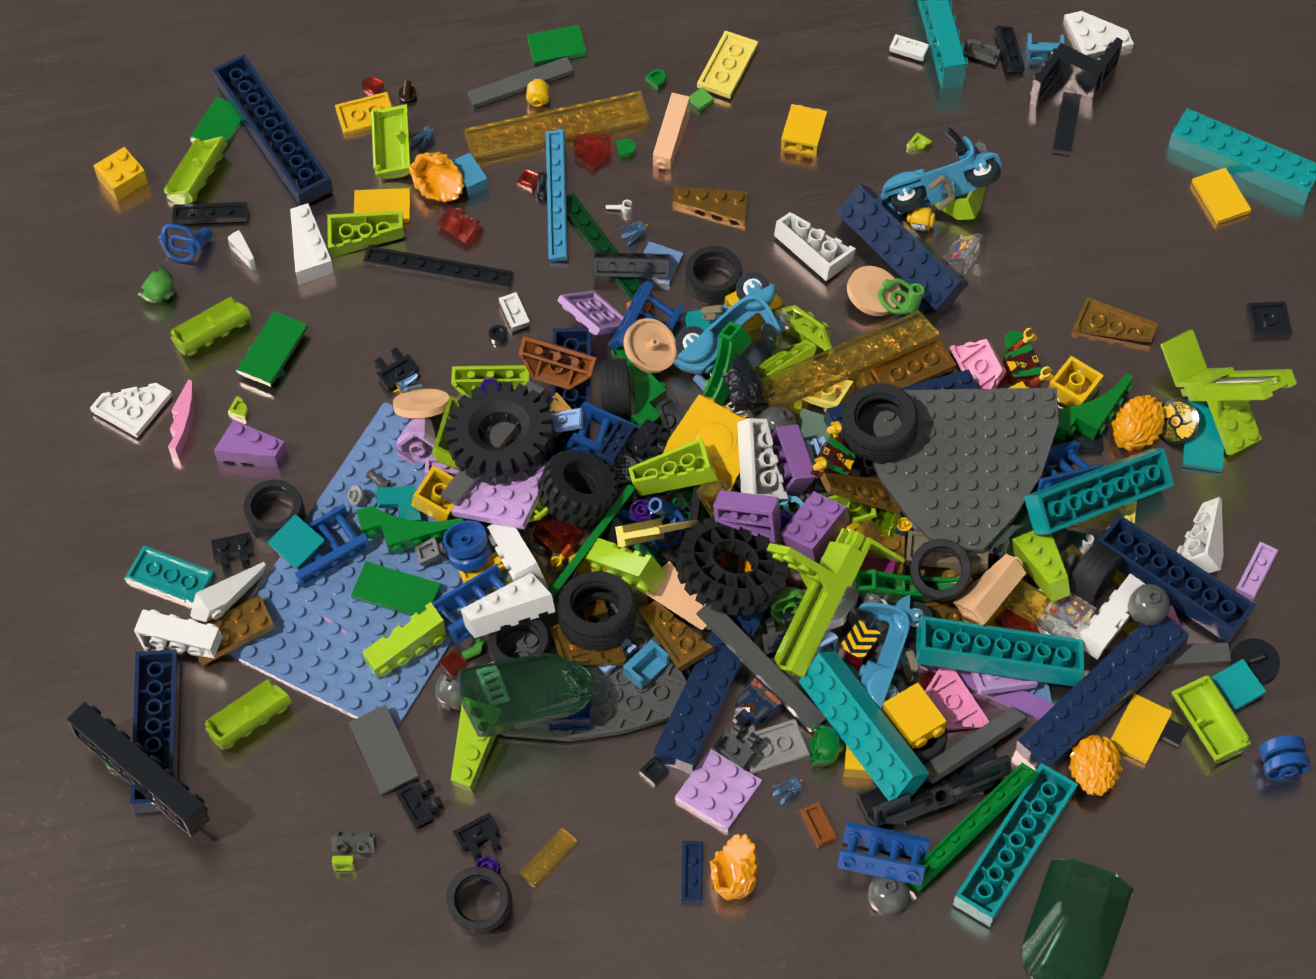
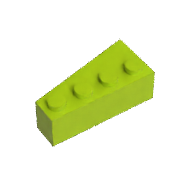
M702 438L628 468L632 483L640 496L718 481L710 452Z
M600 538L597 539L586 556L593 570H602L614 574L627 582L629 586L635 585L643 593L648 591L656 594L667 576V573L652 556H643L639 551L635 550L632 552L627 547L623 546L620 548L615 543Z
M431 602L425 606L426 610L420 615L417 612L410 617L409 623L404 626L398 625L395 627L388 638L383 636L362 651L364 661L376 679L381 676H387L396 667L406 665L410 659L423 655L427 649L440 645L447 638L444 620Z
M466 697L462 699L451 782L454 786L473 793L504 715L499 709Z

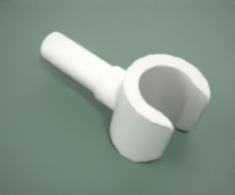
M624 200L622 205H606V210H621L623 214H629L632 201Z
M1091 534L1086 535L1088 542L1082 540V546L1086 550H1089L1094 544V537Z

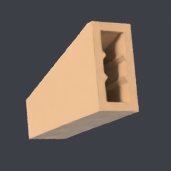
M676 93L671 94L654 149L653 166L671 170L690 120L689 96Z
M1005 554L958 596L953 603L963 617L983 626L1026 574L1022 567V561L1017 556L1012 557Z
M669 561L662 567L667 576L656 594L648 591L645 594L697 628L709 630L710 628L696 615L704 607L695 601L697 593L690 596L684 590L686 583L680 584L677 577L678 571Z

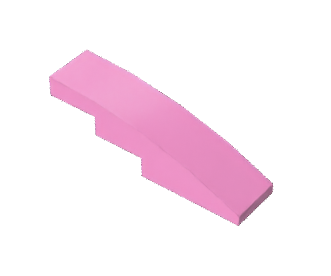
M189 379L171 410L174 417V422L170 427L173 439L168 448L171 456L179 459L186 444L195 408V389L192 380Z

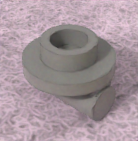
M352 486L348 492L349 502L352 505H367L368 502L361 486Z

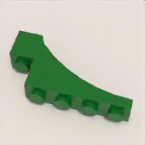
M731 321L718 334L719 346L716 361L709 382L702 394L704 397L712 398L720 406L728 398L727 394L731 393L722 375L730 369L734 354L741 355L752 342L744 327Z
M620 346L615 350L611 348L614 358H627L629 381L635 399V411L631 415V423L641 427L649 419L660 425L662 420L657 404L667 398V387L663 382H659L653 373H647L635 367L628 359L624 346Z
M1126 373L1122 380L1110 391L1090 402L1067 408H1058L1059 423L1055 437L1064 442L1068 436L1072 437L1075 430L1092 440L1095 439L1097 434L1101 435L1107 426L1105 424L1106 421L1110 422L1114 417V409L1121 407L1124 401L1123 396L1125 394L1128 396L1131 392L1133 376Z
M375 505L356 510L362 534L365 533L368 539H375L380 535H384L389 555L393 553L400 554L404 550L412 548L415 549L416 546L434 537L442 541L445 532L452 525L464 521L463 518L436 522L407 520L380 511Z
M876 569L861 570L856 575V591L862 598L882 596L887 603H897L901 598L910 595V602L932 601L922 596L916 590L911 576L886 573ZM922 577L923 581L935 590L951 588L960 578Z

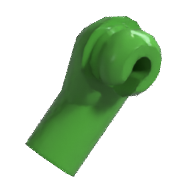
M472 636L471 648L461 652L464 661L482 653L485 645L483 636L477 638Z

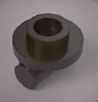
M409 80L404 81V86L398 92L399 98L403 101H412L417 95L416 89L411 86V81Z

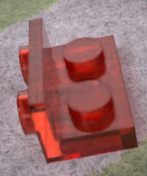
M448 206L437 225L468 245L477 230H483L478 225L480 221L472 216L468 219L464 216L466 212L457 206L455 209Z

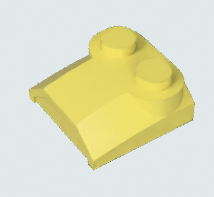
M818 373L805 395L802 396V400L822 407L824 412H826L828 408L847 402L848 398L852 395L854 381Z

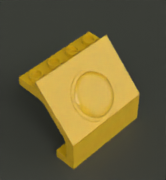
M699 394L669 438L663 453L702 438L710 452L718 481L703 484L704 490L716 497L720 490L735 492L734 487L740 476L737 422L748 418L737 415L730 408L715 403V400Z

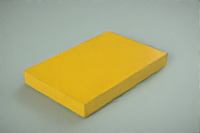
M388 92L335 105L344 137L372 130L371 111L392 107Z
M1226 167L1192 179L1193 186L1217 225L1251 213L1250 206Z
M410 188L355 190L354 213L403 211L405 222H410Z
M1134 693L1111 741L1115 743L1119 752L1146 764L1172 711Z

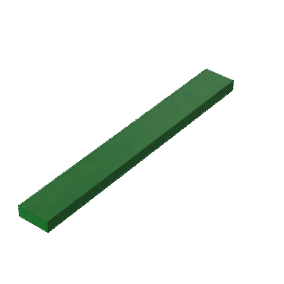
M629 484L549 589L553 601L586 559L597 539H601L613 519L619 515L634 495L635 488ZM544 613L538 614L540 618L544 615Z
M1023 762L1017 766L919 862V865L925 866L922 886L908 884L918 892L925 887L1038 776L1037 772Z

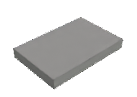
M796 719L753 732L764 741L760 747L754 749L757 756L749 765L748 770L751 774L757 775L810 758ZM751 733L746 734L739 740L745 743Z

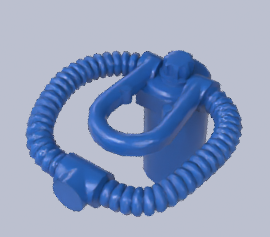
M168 223L162 227V233L159 235L158 241L163 245L162 247L169 258L180 263H186L195 258L197 252L212 239L213 233L208 227H202L194 234L185 225ZM168 229H178L189 234V237L174 234L169 239V244L174 251L190 253L188 257H179L170 251L168 247ZM174 239L187 241V248L175 246Z
M656 497L649 501L648 508L650 512L654 513L650 520H653L656 515H660L662 524L665 523V517L672 519L670 524L676 523L677 517L680 522H685L683 514L674 503ZM686 528L680 529L676 538L671 542L665 543L658 539L647 542L658 550L673 548L684 536ZM674 531L664 533V538L670 537Z

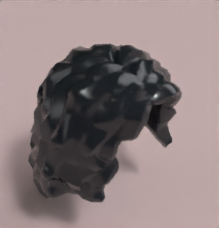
M734 354L730 369L722 375V378H725V384L731 391V393L727 394V397L731 399L735 412L754 408L760 402L764 388L758 371L753 369L749 360L745 359L742 355Z

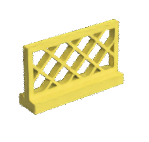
M659 518L615 527L618 547L664 538L665 532L689 528L698 521L691 520L662 525V520Z

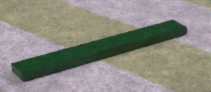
M575 194L568 195L567 218L594 254L595 252L618 253ZM612 277L627 298L632 301L638 288L642 285L637 277Z

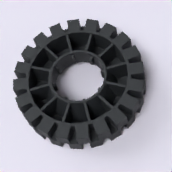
M496 382L486 384L487 392L484 393L480 387L471 390L472 398L463 395L458 400L459 407L453 406L450 410V418H447L445 425L449 452L460 471L465 470L466 475L474 480L479 475L480 482L490 484L492 477H495L497 484H506L507 476L509 475L512 476L515 482L523 479L522 471H525L530 476L537 471L536 463L543 466L548 460L547 453H552L554 447L553 440H555L552 414L545 399L541 400L540 394L535 390L528 392V387L522 384H518L514 390L512 382H502L501 389H497ZM498 422L513 423L517 426L518 430L521 429L517 440L504 447L486 445L484 440H481V435L484 434L486 428Z
M713 517L704 519L703 525L697 522L692 526L691 531L688 530L685 533L676 558V571H679L677 577L680 584L686 583L684 590L690 596L697 593L695 601L703 606L709 600L713 601L711 610L720 613L722 605H725L729 615H737L739 607L743 615L753 614L755 608L758 612L767 609L768 604L772 606L777 601L788 575V563L773 559V554L767 551L770 543L782 544L779 541H776V543L770 542V538L759 534L758 536L751 535V531L741 527L738 530L716 522ZM724 552L740 555L750 563L752 570L742 574L726 571L716 563L714 556Z

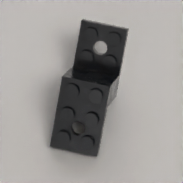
M1116 37L1113 43L1110 42L1105 50L1106 53L1104 55L1101 54L1098 61L1060 43L1057 49L1054 48L1052 50L1049 60L1043 62L1041 71L1033 76L1030 102L1037 105L1054 81L1093 99L1118 64L1123 40Z

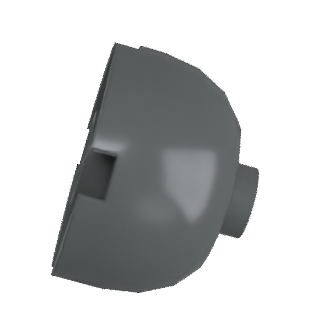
M782 405L769 406L758 417V419H767L770 434H772L776 427L797 424L796 417L792 411Z
M1143 584L1133 591L1129 597L1127 607L1129 614L1136 622L1140 621L1146 626H1154L1161 623L1169 613L1170 599L1166 591L1158 585Z
M440 674L434 687L435 697L441 702L440 707L449 712L452 709L461 710L463 697L473 700L477 693L454 679H447V676Z
M876 876L868 886V903L871 908L873 907L882 916L891 917L898 915L909 904L910 890L907 882Z

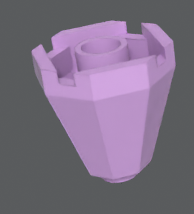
M427 417L412 418L397 440L399 457L410 464H416L415 460L422 461L421 464H425L426 457H433L432 451L436 436L431 419Z

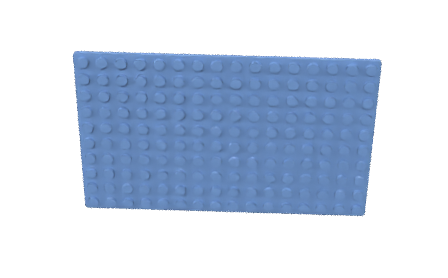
M383 403L304 522L309 524L330 512L332 508L344 504L348 514L345 520L355 534L359 536L362 534L356 510L375 505L378 510L399 517L398 507L378 508L375 494L378 486L371 479L366 478V473L374 469L383 481L391 480L390 487L415 486L417 491L425 478V464H421L422 461L416 460V464L408 463L398 456L397 440L412 418L397 415L392 404ZM432 423L437 438L440 427ZM352 486H361L368 502L367 505H352L349 502L348 492ZM420 511L421 521H437ZM452 514L451 517L449 518V520H453V519H457V518H461V517H456V516H453V514ZM338 522L328 527V530L339 545H344L350 541ZM485 522V525L483 526L486 530L487 536L490 535V532L487 527L492 525L493 523ZM320 532L318 534L325 542L318 550L325 556L332 552L333 549ZM380 535L375 539H368L370 549L301 588L295 572L298 570L280 556L252 597V599L259 595L262 597L276 629L226 654L356 718L386 705L398 729L453 642L447 628L450 624L442 617L447 637L443 643L438 646H432L423 655L415 656L406 665L398 666L387 676H381L376 679L364 661L362 651L383 636L388 638L395 627L398 625L404 626L409 623L411 616L352 599L351 594L366 561L441 583L436 600L464 584L458 570L453 568L449 560L444 561L440 558L425 566H421L414 548L404 550L400 554L393 553L389 555L384 535ZM490 543L491 548H492V553L496 552V550H495L496 545H495V546H492V544ZM311 556L304 565L313 563L315 558ZM476 596L467 603L470 605L478 601L479 597ZM461 607L450 612L456 620L462 618ZM320 615L330 619L332 623L327 622ZM339 627H341L347 632L344 634L339 630Z

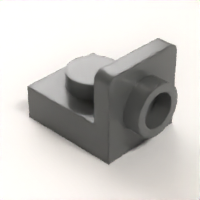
M436 537L415 547L418 562L421 566H425L439 558L444 561L449 560L443 542Z

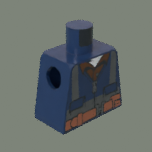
M754 677L736 701L735 710L739 714L733 718V722L735 724L740 722L743 725L749 722L753 727L758 728L783 711V701Z

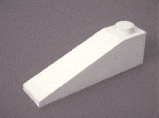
M1218 497L1202 503L1193 520L1195 525L1191 532L1187 531L1184 545L1179 546L1176 551L1207 573L1221 570L1224 556L1222 499Z
M262 562L197 592L190 616L193 619L204 622L219 619L263 576L266 564Z

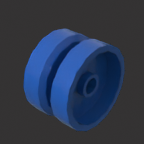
M470 520L458 522L452 525L443 536V545L448 554L450 564L459 571L477 570L484 566L491 558L492 548L487 538L486 530L479 522Z
M1286 735L1276 737L1264 742L1258 749L1260 758L1264 762L1263 769L1268 780L1284 781L1294 779L1306 774L1312 767L1309 756L1305 754L1307 748L1301 736Z

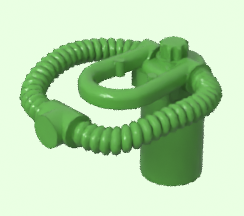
M901 278L886 279L883 282V286L878 290V298L882 306L887 311L898 315L917 313L924 294V287L921 284L913 283L910 285ZM896 284L904 285L909 290L908 294L902 290H895L890 295L892 303L900 309L891 307L884 298L885 290H889ZM900 294L904 296L905 301L901 304L900 301L898 302L894 298L895 295Z

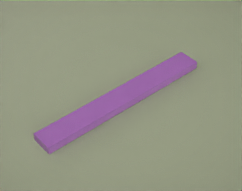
M912 641L909 649L913 650L916 658V643ZM918 664V668H921L934 675L940 668L936 666ZM954 669L967 689L978 694L970 671ZM1024 690L981 695L1008 708L1014 707L1022 714L1035 720L1042 718L1055 705Z

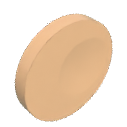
M876 266L860 267L853 272L848 280V296L852 303L866 314L872 316L888 315L891 312L882 306L878 298V290L883 286V282L886 279L893 280L895 278L886 270ZM899 284L884 292L886 302L893 308L897 306L892 303L890 295L893 291L900 290ZM897 294L894 298L899 302L901 295Z
M651 318L640 319L633 323L625 333V353L631 363L641 371L647 373L662 372L672 365L677 354L676 340L672 332L658 320Z
M416 389L395 397L393 409L397 415L405 418L432 417L445 412L449 395L437 389Z

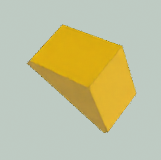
M846 745L844 777L872 779Z

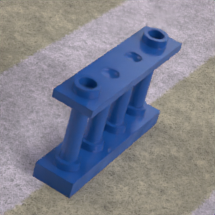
M649 281L645 282L638 288L608 346L614 350L620 346L623 347L625 333L636 322L637 317L641 316L642 318L658 320L644 310L645 307L643 305L645 302H650L669 316L664 325L670 331L682 318L683 314L681 312L684 306L681 304L674 310L652 295L651 290L654 285Z
M584 401L580 407L584 411L583 428L579 429L578 434L574 432L568 440L566 448L569 450L574 449V451L584 450L585 453L590 452L595 456L605 441L608 428L612 430L618 420L636 426L633 436L640 429V426ZM590 421L601 425L596 442L586 438ZM632 454V458L635 459V461L638 464L641 463L639 462V460L635 458V455Z
M1076 440L1053 445L1044 468L1049 477H1041L1037 491L1098 469L1104 465L1099 464L1090 467L1078 456L1080 444ZM1073 461L1080 469L1074 470L1067 462ZM1058 465L1065 473L1059 474L1051 466Z
M344 504L332 508L327 514L307 524L316 533L321 532L333 551L324 556L317 550L312 555L315 561L309 565L303 564L295 572L297 582L301 588L370 549L369 540L365 533L359 536L356 535L345 520L348 514ZM338 522L350 541L344 545H339L328 530V527Z
M497 564L432 603L440 616L450 624L447 628L456 645L472 636V634L466 629L463 617L456 620L450 612L458 607L464 608L468 606L467 602L476 596L479 599L487 596L484 591L492 586H495L498 590L505 586L501 582L503 577Z
M847 821L843 843L849 845L847 850L840 849L837 868L922 886L925 866L919 865L920 859H923L928 854L930 838ZM861 846L870 849L868 854L856 852V848ZM878 850L890 852V858L877 856ZM899 854L912 857L911 863L898 861Z

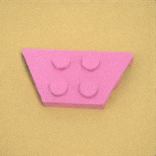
M984 339L976 343L968 342L965 345H952L950 347L961 371L970 370L978 389L997 388L1006 370L991 341Z
M940 667L925 693L947 721V730L981 728L989 723V720L954 669Z

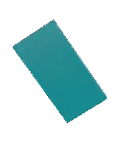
M1189 401L1195 406L1199 414V428L1195 436L1190 441L1184 443L1182 467L1222 472L1224 446L1207 401Z
M143 545L125 580L193 606L196 593L210 586L215 577V572Z

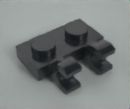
M397 347L390 351L392 354L391 358L394 361L393 364L387 366L381 357L374 360L376 363L375 367L378 370L377 378L387 391L395 387L396 382L403 380L413 370L414 373L412 375L420 372L418 365L408 354L404 357Z
M647 419L626 445V451L640 459H643L645 456L650 459L660 455L659 453L661 452L660 448L653 446L655 442L666 447L671 434L664 432L662 426Z
M250 532L211 540L214 560H220L223 571L231 570L229 558L240 556L242 567L251 566L249 554L254 553Z
M791 612L783 613L786 628L775 630L772 616L763 617L766 632L761 633V639L765 654L777 652L794 617Z
M737 722L730 733L726 730L723 732L713 747L746 771L757 756L754 749L760 747L764 740L752 732L747 741L742 743L739 739L744 737L749 729L740 722Z
M429 779L418 786L412 782L395 792L415 829L434 819L433 812H438L445 808L439 796L425 803L422 796L429 795L435 791Z
M490 812L452 831L461 850L469 849L475 862L482 858V852L477 844L486 839L494 853L502 849L501 843L496 834L500 833V829Z

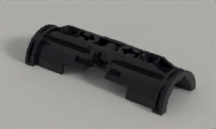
M991 745L934 784L930 782L924 785L921 784L911 799L908 793L888 801L878 787L868 791H860L857 793V796L867 819L874 827L883 824H900L991 788L1000 778L1012 772L1011 759L1008 755L997 758ZM941 790L940 795L935 797L936 793Z

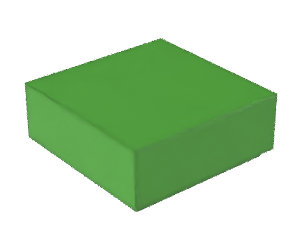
M703 87L689 96L690 102L699 111H702L714 102V98Z

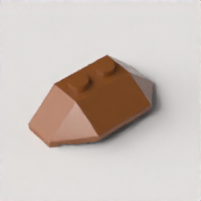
M523 336L518 353L533 379L568 390L592 377L597 360L596 357L584 352Z

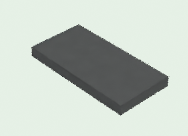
M386 705L348 722L382 796L420 778Z

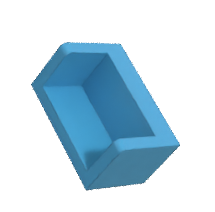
M1028 33L1026 61H1048L1054 48L1057 49L1060 43L1064 44V35H1060L1059 43L1032 42V33Z
M471 153L453 160L454 164L462 172L463 183L466 186L469 198L488 190L487 177Z
M651 639L623 665V675L642 690L669 664V654Z

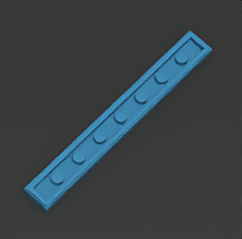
M560 129L546 131L548 253L550 262L568 260L565 131Z

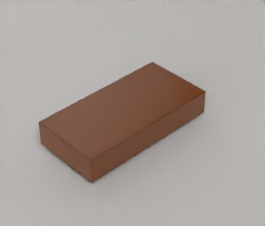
M820 801L800 809V813L818 848L837 840L838 837Z

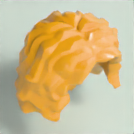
M441 152L419 154L416 156L415 162L409 165V172L412 176L414 187L419 189L421 196H426L427 199L447 202L458 199L459 194H462V188L465 186L463 184L462 172L452 159L447 158V154H441Z
M1138 395L1134 399L1129 400L1128 403H1125L1119 412L1115 413L1116 418L1111 423L1117 447L1125 448L1130 453H1136L1159 439V434L1163 433L1162 427L1165 423L1162 402H1158L1157 398L1151 397V395Z
M1091 735L1081 740L1077 746L1072 748L1073 751L1069 755L1071 758L1069 766L1072 772L1071 777L1076 778V782L1080 784L1083 791H1086L1087 794L1094 795L1096 793L1098 796H1102L1108 789H1112L1113 785H1116V782L1121 778L1119 773L1123 768L1120 765L1122 757L1119 755L1114 742L1107 737Z
M734 835L733 838L727 841V845L723 846L722 851H716L715 858L710 861L714 889L726 900L744 898L754 890L756 885L759 858L755 843L748 838V835Z

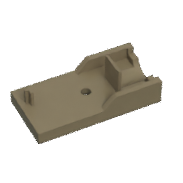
M908 531L906 566H910L916 550L929 541L920 531ZM989 547L983 553H967L971 561L972 574L983 575L988 570ZM932 552L921 564L923 567L950 568L955 573L961 574L959 560L951 553Z

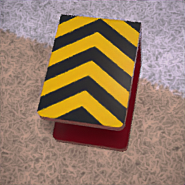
M858 620L839 646V656L844 662L860 671L862 664L866 665L879 647L877 640L881 633Z

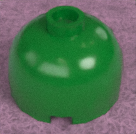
M813 725L811 732H815L814 737H810L809 741L810 760L814 761L812 766H828L833 764L838 759L839 753L843 752V740H840L839 734L834 728L826 725Z

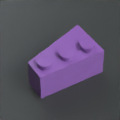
M233 420L214 449L217 462L224 463V461H230L241 465L242 463H249L254 466L279 468L287 455V449L283 440Z
M719 491L713 505L716 522L738 530L741 527L751 531V535L758 536L759 534L770 538V542L776 543L781 530L778 497Z

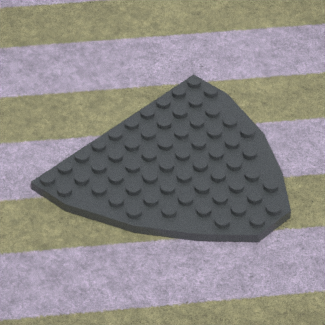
M1057 388L904 390L914 400L917 407V438L913 446L910 447V450L903 454V456L885 462L872 461L878 479L909 522L929 541L947 539L959 544L967 553H983L1016 518L1025 504L1024 496L1033 492L1042 477L1059 423ZM873 409L865 413L859 420L861 429L869 435L876 437L893 434L902 424L898 415L886 409Z
M553 552L545 568L554 583L569 564L568 555L562 561L563 569L560 572L556 571L557 564L551 568L550 560L552 557L559 556L562 553L555 554ZM575 572L574 575L571 577V579H573V578H575L576 576H578L576 572ZM559 595L553 601L556 612L548 614L547 611L541 618L538 617L545 625L550 639V653L543 668L531 676L520 678L507 676L498 670L510 699V703L496 708L501 710L504 715L498 734L509 737L568 742L625 734L669 720L686 684L682 672H679L670 657L669 664L642 690L623 675V665H617L607 674L597 665L562 666L550 634V628L559 623ZM597 599L582 603L576 610V614L580 613L582 608L590 607L596 603ZM604 600L608 610V617L613 618L618 612V608L615 604ZM636 601V622L632 633L627 639L637 647V650L626 658V663L651 639L664 650L641 617L639 610L642 608ZM601 618L589 622L598 623ZM512 632L501 652L511 658H525L536 651L539 647V640L530 632ZM496 679L486 682V684L492 683L496 681ZM496 687V688L491 689V690H488V691H489V692H492V691L497 690V689H500V688H499V687ZM481 689L475 701L489 706ZM581 691H587V695H578V692L580 694ZM559 692L566 694V696L567 694L574 695V697L570 698L571 700H568L567 697L566 699L560 700L562 698H560L559 696L562 694ZM500 694V695L494 696V697H492V700H495V699H497V698H500V697H502L503 695ZM578 696H587V699H580V697L578 699Z

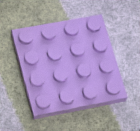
M548 461L543 466L536 463L537 471L530 476L525 471H522L523 479L515 482L511 475L507 476L506 484H497L495 477H492L490 484L480 482L479 478L459 506L454 505L451 511L453 516L525 529L540 499L538 495V482Z

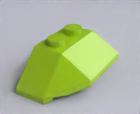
M796 305L776 309L772 312L776 318L779 315L785 321V323H782L785 327L784 332L798 342L807 339L814 343L817 347L815 354L830 365L833 363L832 332L826 323L820 322L811 312H806Z
M804 339L798 344H793L753 368L758 371L763 390L778 393L793 382L800 380L802 376L808 373L817 348L816 345Z
M525 365L452 366L451 384L462 396L467 395L472 398L471 390L480 387L481 382L487 377L497 379L500 389L502 382H512L513 389L515 390L518 384L526 385L529 381V372Z

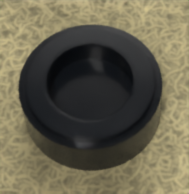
M502 325L491 327L489 330L490 341L497 345L506 342L508 339L507 329Z

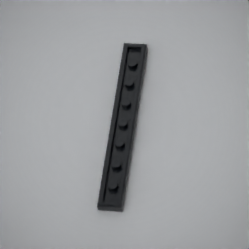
M368 246L363 260L364 265L505 290L510 289L514 275L513 271L373 246Z

